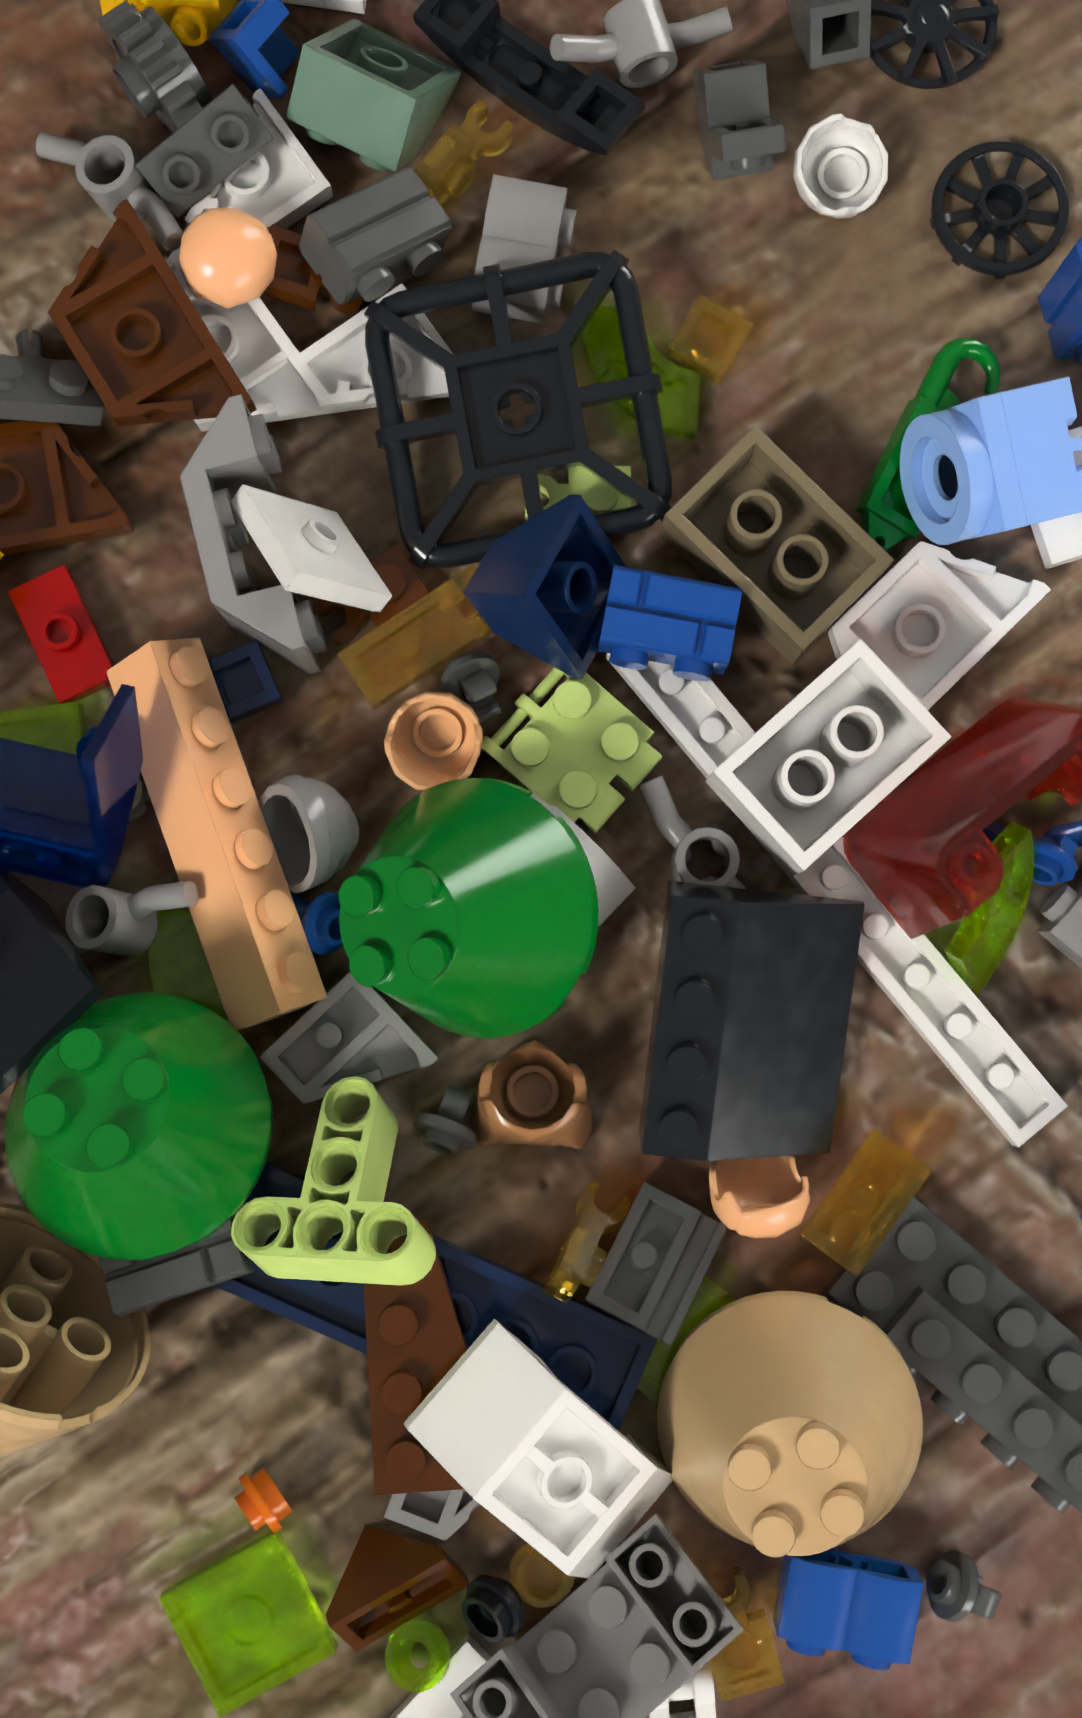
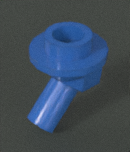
M1082 821L1055 826L1047 830L1040 838L1019 843L1014 850L1013 858L1015 863L1021 868L1022 874L1030 881L1044 886H1053L1057 883H1064L1074 879L1078 869L1074 855L1077 847L1082 846Z
M290 892L311 951L319 955H329L338 950L343 944L339 925L341 907L338 899L339 894L322 892L310 903L296 893Z

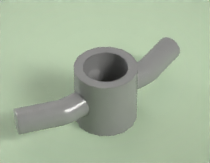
M623 0L608 10L604 16L603 27L605 34L597 36L555 34L551 39L550 53L555 61L598 63L614 60L620 82L626 87L641 88L663 80L674 71L678 65L676 49L691 47L733 32L727 6L686 21L667 24L660 0Z
M41 132L36 140V153L38 156L75 166L77 180L111 221L116 222L113 212L118 204L128 199L139 219L142 221L146 218L165 250L172 251L181 246L183 231L166 203L135 166L140 159L124 139L115 135H102L88 143L47 132Z
M663 776L640 785L658 830L675 848L670 864L672 875L677 882L747 889L735 876L738 871L740 857L738 847L729 835L720 829L711 827L692 830L679 816ZM696 843L711 844L713 851L722 856L723 869L719 878L710 875L702 880H698L690 874L686 863L691 858V845Z
M192 881L149 886L135 894L96 885L82 888L73 896L67 907L65 917L66 934L79 955L88 950L130 958L141 955L150 947L156 936L158 927L156 911L195 906L199 898L198 888Z

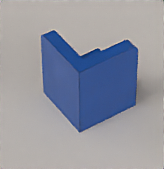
M240 0L208 39L253 93L261 88L267 98L281 100L289 91V88L280 77L299 54L297 47L279 26L290 12L280 0Z

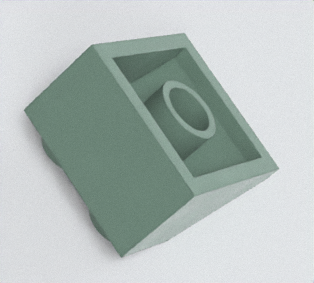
M354 18L303 44L286 118L305 127L306 134L318 142L329 145L339 144L360 154V160L373 169L397 172L420 155L458 84L461 70Z

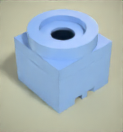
M1070 377L978 397L942 411L920 415L909 424L901 444L900 478L908 510L916 526L925 537L936 543L937 546L949 545L1082 512V466L1075 465L1073 452L1082 450V437L1070 439L1068 426H1071L1077 418Z

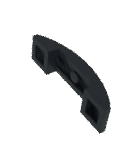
M425 0L413 14L414 23L442 52L478 84L532 123L579 148L607 156L645 110V102L596 68L587 77L566 61H555L551 56L550 50L501 17L497 0Z

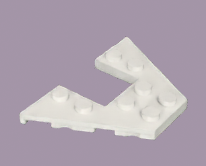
M261 88L255 91L252 97L253 107L259 114V119L274 139L191 206L185 217L187 226L183 233L195 216L208 209L219 207L236 208L251 214L267 226L269 232L272 224L287 229L334 197L328 180ZM180 247L173 250L169 258L164 255L167 264L253 400L257 410L251 413L252 416L262 414L265 423L376 407L365 348V325L368 319L364 316V312L368 307L299 353L260 297L240 305H235L230 309H225L203 298L198 300L190 293L179 265ZM401 283L375 302L379 303L383 298L407 289ZM424 313L402 318L410 326L453 354ZM390 335V345L401 404L449 397L445 371ZM216 418L194 419V422L201 432L209 430Z

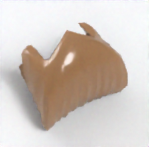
M536 1040L518 1046L498 1061L491 1060L482 1071L473 1101L471 1128L477 1135L476 1142L482 1146L502 1143L507 1145H560L576 1149L585 1146L593 1129L592 1111L585 1076L580 1066L576 1063H569L559 1053Z

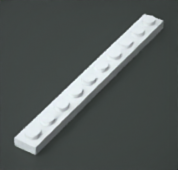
M610 653L606 654V659L608 661L610 659ZM648 661L647 669L644 670L624 668L610 663L706 779L721 763L755 734L754 730L712 680L693 681L673 675L674 665ZM843 837L837 840L808 868L794 876H791L765 848L803 895L864 902L857 960L1012 1146L1020 1147L1068 1107Z

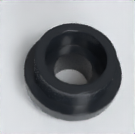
M479 1575L468 1585L466 1598L462 1602L461 1610L466 1623L474 1633L490 1643H498L504 1637L516 1635L524 1625L525 1617L521 1597L514 1586L503 1578H494L489 1575Z

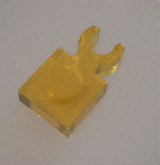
M739 1566L732 1568L736 1584L734 1593L722 1599L745 1630L710 1660L722 1702L785 1684L764 1609L745 1613L750 1604L751 1590L746 1575Z

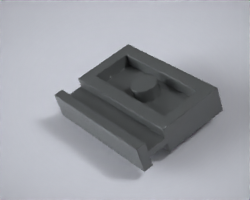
M644 1182L584 1301L629 1326L650 1335L661 1343L671 1346L728 1227L722 1222H717L702 1214L696 1208Z

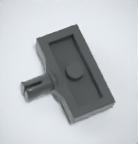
M28 329L20 331L15 338L18 356L0 354V419L100 426L103 411L102 400L79 362L44 359L42 335L36 330H32L30 347Z

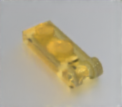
M480 562L466 568L337 654L374 710L487 635L494 633L479 613L466 620L456 605L467 598L463 591Z

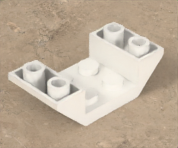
M495 1318L404 1422L406 1429L474 1500L568 1576L590 1579L606 1561L605 1558L618 1547L673 1481L671 1478L672 1474L662 1462L629 1434L626 1437L579 1398L557 1379L538 1355Z

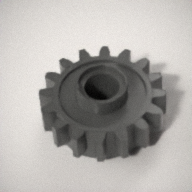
M124 0L99 18L101 20L99 24L106 33L104 36L115 50V56L118 59V62L111 66L112 70L132 103L145 118L155 113L163 127H167L170 134H172L212 101L200 73L186 50L166 22L151 6L147 5L138 12L133 4L129 5L127 0Z

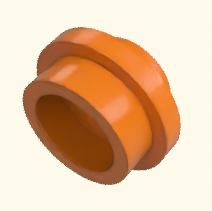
M264 1467L251 1477L245 1472L238 1477L245 1490L234 1497L237 1504L255 1531L267 1523L274 1534L283 1528L280 1521L292 1513V1509Z

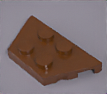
M128 199L122 201L113 212L116 222L97 249L91 245L78 265V273L75 280L62 289L48 311L118 426L216 418L228 397L240 394L250 413L256 411L257 408Z
M20 420L0 424V551L4 556L134 532L132 521L58 423Z

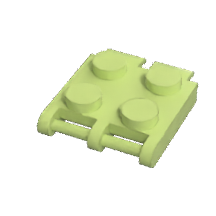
M555 667L529 696L522 693L514 702L517 710L491 739L486 735L483 737L481 748L489 758L526 790L529 789L551 807L553 805L556 806L574 823L580 820L594 833H597L625 801V798L610 785L611 782L617 778L627 788L634 791L662 759V755L647 743L653 736L654 731L590 675L585 673L583 678H574ZM565 675L567 680L558 686L555 693L542 708L539 707L540 701ZM526 717L530 718L531 720L514 736L513 740L503 750L500 746Z

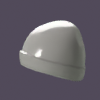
M287 775L269 785L259 798L258 803L290 892H303L320 885L345 867L356 849L359 840V826L349 803L334 787L319 779L302 777L301 775Z

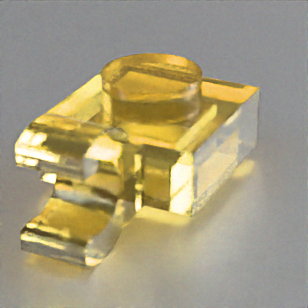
M483 100L475 103L469 109L466 119L461 126L454 122L414 167L415 172L429 189L430 198L435 197L441 207L450 197L456 200L468 189L476 174V158L480 156H497L503 153L512 141V123L508 120L497 131L492 133L484 132L479 128L488 119V104Z
M594 1181L586 1186L577 1201L574 1224L566 1236L543 1291L565 1303L569 1301L581 1283L588 1287L593 1285L607 1253L606 1250L597 1247L601 1235L615 1231L627 1216L630 1208L629 1198L622 1196L611 1213L600 1211L594 1203V1196L599 1187V1184Z

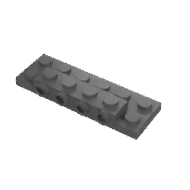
M904 1191L823 1289L844 1308L860 1317L864 1315L874 1322L891 1339L905 1359L913 1378L920 1373L937 1388L930 1400L949 1417L962 1426L970 1416L988 1433L980 1443L1001 1462L1013 1470L1021 1460L1036 1473L1038 1477L1031 1484V1487L1062 1514L1070 1505H1073L1082 1513V1340L913 1195Z

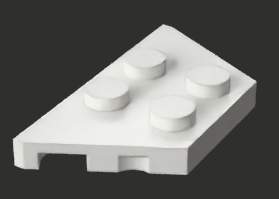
M920 541L845 613L827 633L836 660L857 641L862 639L928 711L1051 589L1045 583L1034 579L1028 583L995 572L996 566L973 558L969 560L958 559L949 550Z

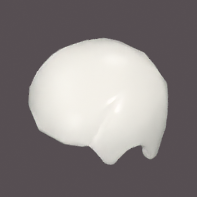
M841 113L833 114L811 126L795 152L793 179L799 196L808 207L817 213L837 219L852 218L873 205L888 179V153L878 134L875 133L873 126L846 118Z

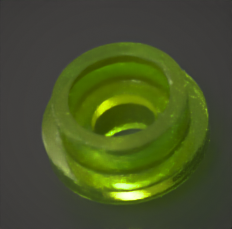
M426 1620L406 1622L392 1633L385 1649L386 1668L393 1682L403 1690L414 1693L430 1690L443 1680L449 1669L451 1651L448 1639L443 1631L432 1622ZM416 1642L424 1644L429 1652L428 1663L423 1669L416 1667L411 1660V1649Z

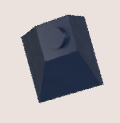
M569 495L493 541L463 592L496 635L571 677L583 678L598 651L614 565L626 567L582 496Z

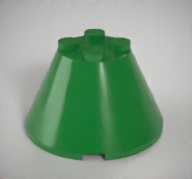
M492 778L455 779L435 785L416 795L391 819L355 875L348 877L341 884L338 898L341 906L339 915L340 934L349 959V969L353 978L363 986L377 988L436 1026L463 1036L498 1038L525 1031L544 1022L565 1004L563 1001L573 989L579 976L586 974L593 956L598 932L599 908L593 872L583 847L571 827L562 817L555 818L541 803L532 798V792L507 781Z
M132 993L115 996L93 1004L73 1024L54 1036L36 1055L30 1066L17 1078L9 1100L5 1123V1150L9 1171L14 1186L27 1209L46 1230L59 1240L88 1254L107 1259L123 1261L155 1259L158 1256L175 1252L193 1243L197 1244L211 1236L225 1225L247 1200L259 1180L270 1149L273 1129L272 1100L269 1097L259 1060L244 1037L216 1012L189 999L170 994Z

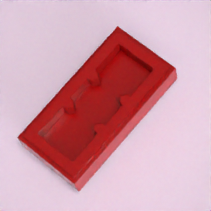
M62 565L7 591L60 704L63 706L70 705L110 686L106 671L114 666V662L77 583L67 566Z

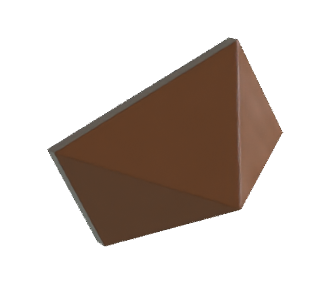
M365 1525L326 1612L328 1626L355 1651H359L467 1588L470 1583L466 1573L442 1547Z

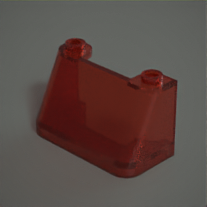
M1011 698L999 704L909 775L845 833L843 847L849 863L910 939L967 917L999 888L1004 873L1002 858L996 847L982 830L1025 796L1030 801L1044 793H1058L1064 795L1063 798L1070 807L1082 802V707L1029 698Z

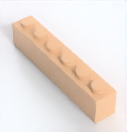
M200 637L149 641L107 670L106 673L180 882L192 881L198 888V902L195 906L189 907L228 1021L238 1031L282 1017L327 998V994Z

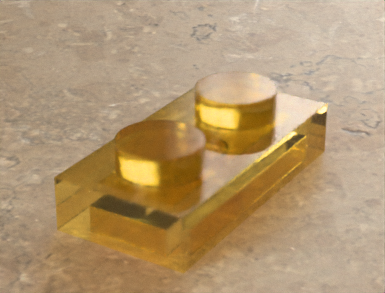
M873 1129L800 1232V1235L858 1277L933 1170L924 1162Z

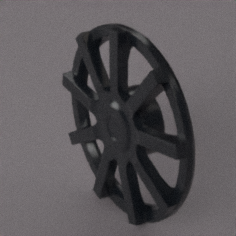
M871 0V17L874 15L901 20L903 24L901 27L875 40L871 30L870 57L886 75L906 86L919 89H939L955 85L970 77L982 66L994 45L999 15L998 5H995L994 0H978L981 7L964 9L952 8V5L957 0H906L908 7ZM985 21L983 43L957 28L956 24ZM904 40L912 50L901 72L890 65L881 55V52ZM948 40L966 49L974 56V59L966 67L956 73L945 45ZM934 52L940 68L941 78L922 79L913 77L912 75L921 54Z
M1003 141L987 142L973 146L958 154L944 168L933 191L930 222L941 244L952 256L951 261L956 265L960 266V264H963L974 271L994 275V279H1004L1008 275L1019 274L1037 265L1040 266L1053 253L1066 231L1069 219V199L1059 173L1041 154L1017 143ZM985 153H1013L1005 178L993 180L986 163ZM1024 157L1037 164L1047 174L1044 178L1026 189L1015 181ZM970 159L983 188L982 191H975L953 177L957 169ZM1054 186L1058 198V212L1028 209V201ZM945 190L971 203L973 207L969 210L944 213ZM1022 222L1055 227L1050 239L1042 247L1024 230ZM977 223V229L962 246L956 241L948 226ZM987 234L993 236L994 262L979 258L970 253ZM1007 234H1010L1029 254L1028 257L1007 262Z

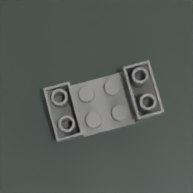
M241 394L228 397L180 475L210 600L234 631L251 641L257 640L261 647L307 674L321 672L317 653L327 651V645L319 616L314 614L310 600L299 601L294 592L284 590L282 585L261 590L254 567H249L243 550L239 549V546L249 543L248 535L244 524L230 501L242 484L276 494L272 474L282 472V467L274 438L268 433L263 415L252 416Z
M655 1514L605 1558L607 1563L593 1574L590 1579L586 1580L516 1643L500 1649L452 1691L450 1695L465 1718H646L744 1631L745 1628L661 1517Z

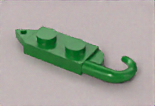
M957 338L946 343L936 354L914 399L908 401L855 508V511L862 514V529L873 539H876L885 551L901 540L907 541L916 538L920 531L906 505L900 478V450L909 424L920 415L942 411L962 403L947 387L959 363L964 359L975 360L982 366L986 377L984 394L987 396L997 392L1000 383V366L997 358L985 343L975 338Z

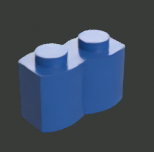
M835 1548L808 1556L784 1555L773 1615L777 1637L785 1639L786 1645L793 1651L808 1656H823L825 1650L847 1651L851 1653V1658L856 1663L871 1669L887 1670L891 1667V1663L910 1664L924 1583L916 1567L887 1558L864 1554H850Z

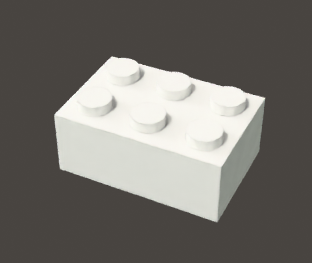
M860 639L721 763L705 782L791 876H794L808 868L951 738V735L866 643Z

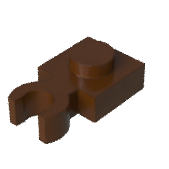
M272 224L269 233L272 235L275 244L277 261L274 279L262 294L314 311L318 295L329 298L332 306L343 314L356 315L359 313L363 298L358 297L344 305H338L322 283L321 275H316L300 253L299 243L302 234Z
M399 543L369 560L392 594L391 599L381 612H373L319 599L314 604L313 608L319 618L325 617L330 612L336 610L346 614L345 624L330 634L336 646L352 641L359 633L361 623L371 618L380 633L432 601L430 593Z

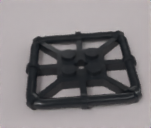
M614 250L611 254L605 252H584L501 270L499 264L483 267L484 274L399 291L383 298L379 303L372 301L364 312V316L368 319L365 325V348L380 423V429L375 431L377 446L379 449L385 450L400 534L406 549L411 553L409 561L419 568L424 569L427 565L433 568H453L479 563L491 543L510 532L505 531L442 543L480 485L521 478L529 520L544 511L538 474L582 466L636 504L628 508L593 514L607 537L640 531L652 526L657 520L663 522L664 515L672 508L669 505L672 498V476L657 394L663 391L661 376L658 373H653L638 285L632 271L627 267L629 259L618 251ZM593 278L556 334L518 342L513 341L506 296ZM612 290L628 377L578 387L571 348L607 294ZM489 300L497 346L453 355L403 321L402 318ZM390 335L445 371L452 413L410 422L404 421L390 345ZM514 394H521L526 404L535 403V413L527 416L526 425L515 428L511 420H501L500 410L510 406L509 396ZM625 399L632 400L647 488L589 449L582 408ZM456 434L463 474L425 530L409 445L417 441Z

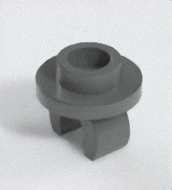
M473 652L454 659L441 677L440 691L452 692L471 705L480 723L501 713L500 706L492 696L493 693L497 692L496 685L500 677L499 666L493 657L484 652Z
M448 1085L438 1114L418 1113L415 1118L414 1127L423 1133L421 1142L425 1146L447 1155H457L459 1148H473L477 1135L462 1125L473 1094Z
M956 1550L943 1554L932 1565L927 1576L926 1589L932 1610L938 1617L951 1622L960 1621L969 1612L987 1619H993L1002 1594L995 1589L982 1585L984 1579L978 1575L974 1560L969 1555Z

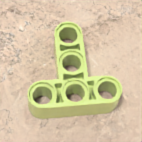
M347 1077L334 1083L326 1092L321 1104L300 1198H255L244 1204L236 1213L231 1227V1236L235 1246L268 1276L283 1279L402 1286L416 1283L423 1279L432 1269L436 1258V1246L431 1236L403 1205L384 1202L398 1133V1120L393 1110L372 1083L362 1077ZM368 1111L361 1120L353 1123L359 1114ZM356 1170L349 1181L339 1185L346 1174ZM280 1229L278 1236L271 1243L264 1246L269 1236ZM343 1232L335 1246L324 1250L327 1242L334 1235ZM407 1235L405 1242L398 1250L386 1254L389 1245L396 1238Z

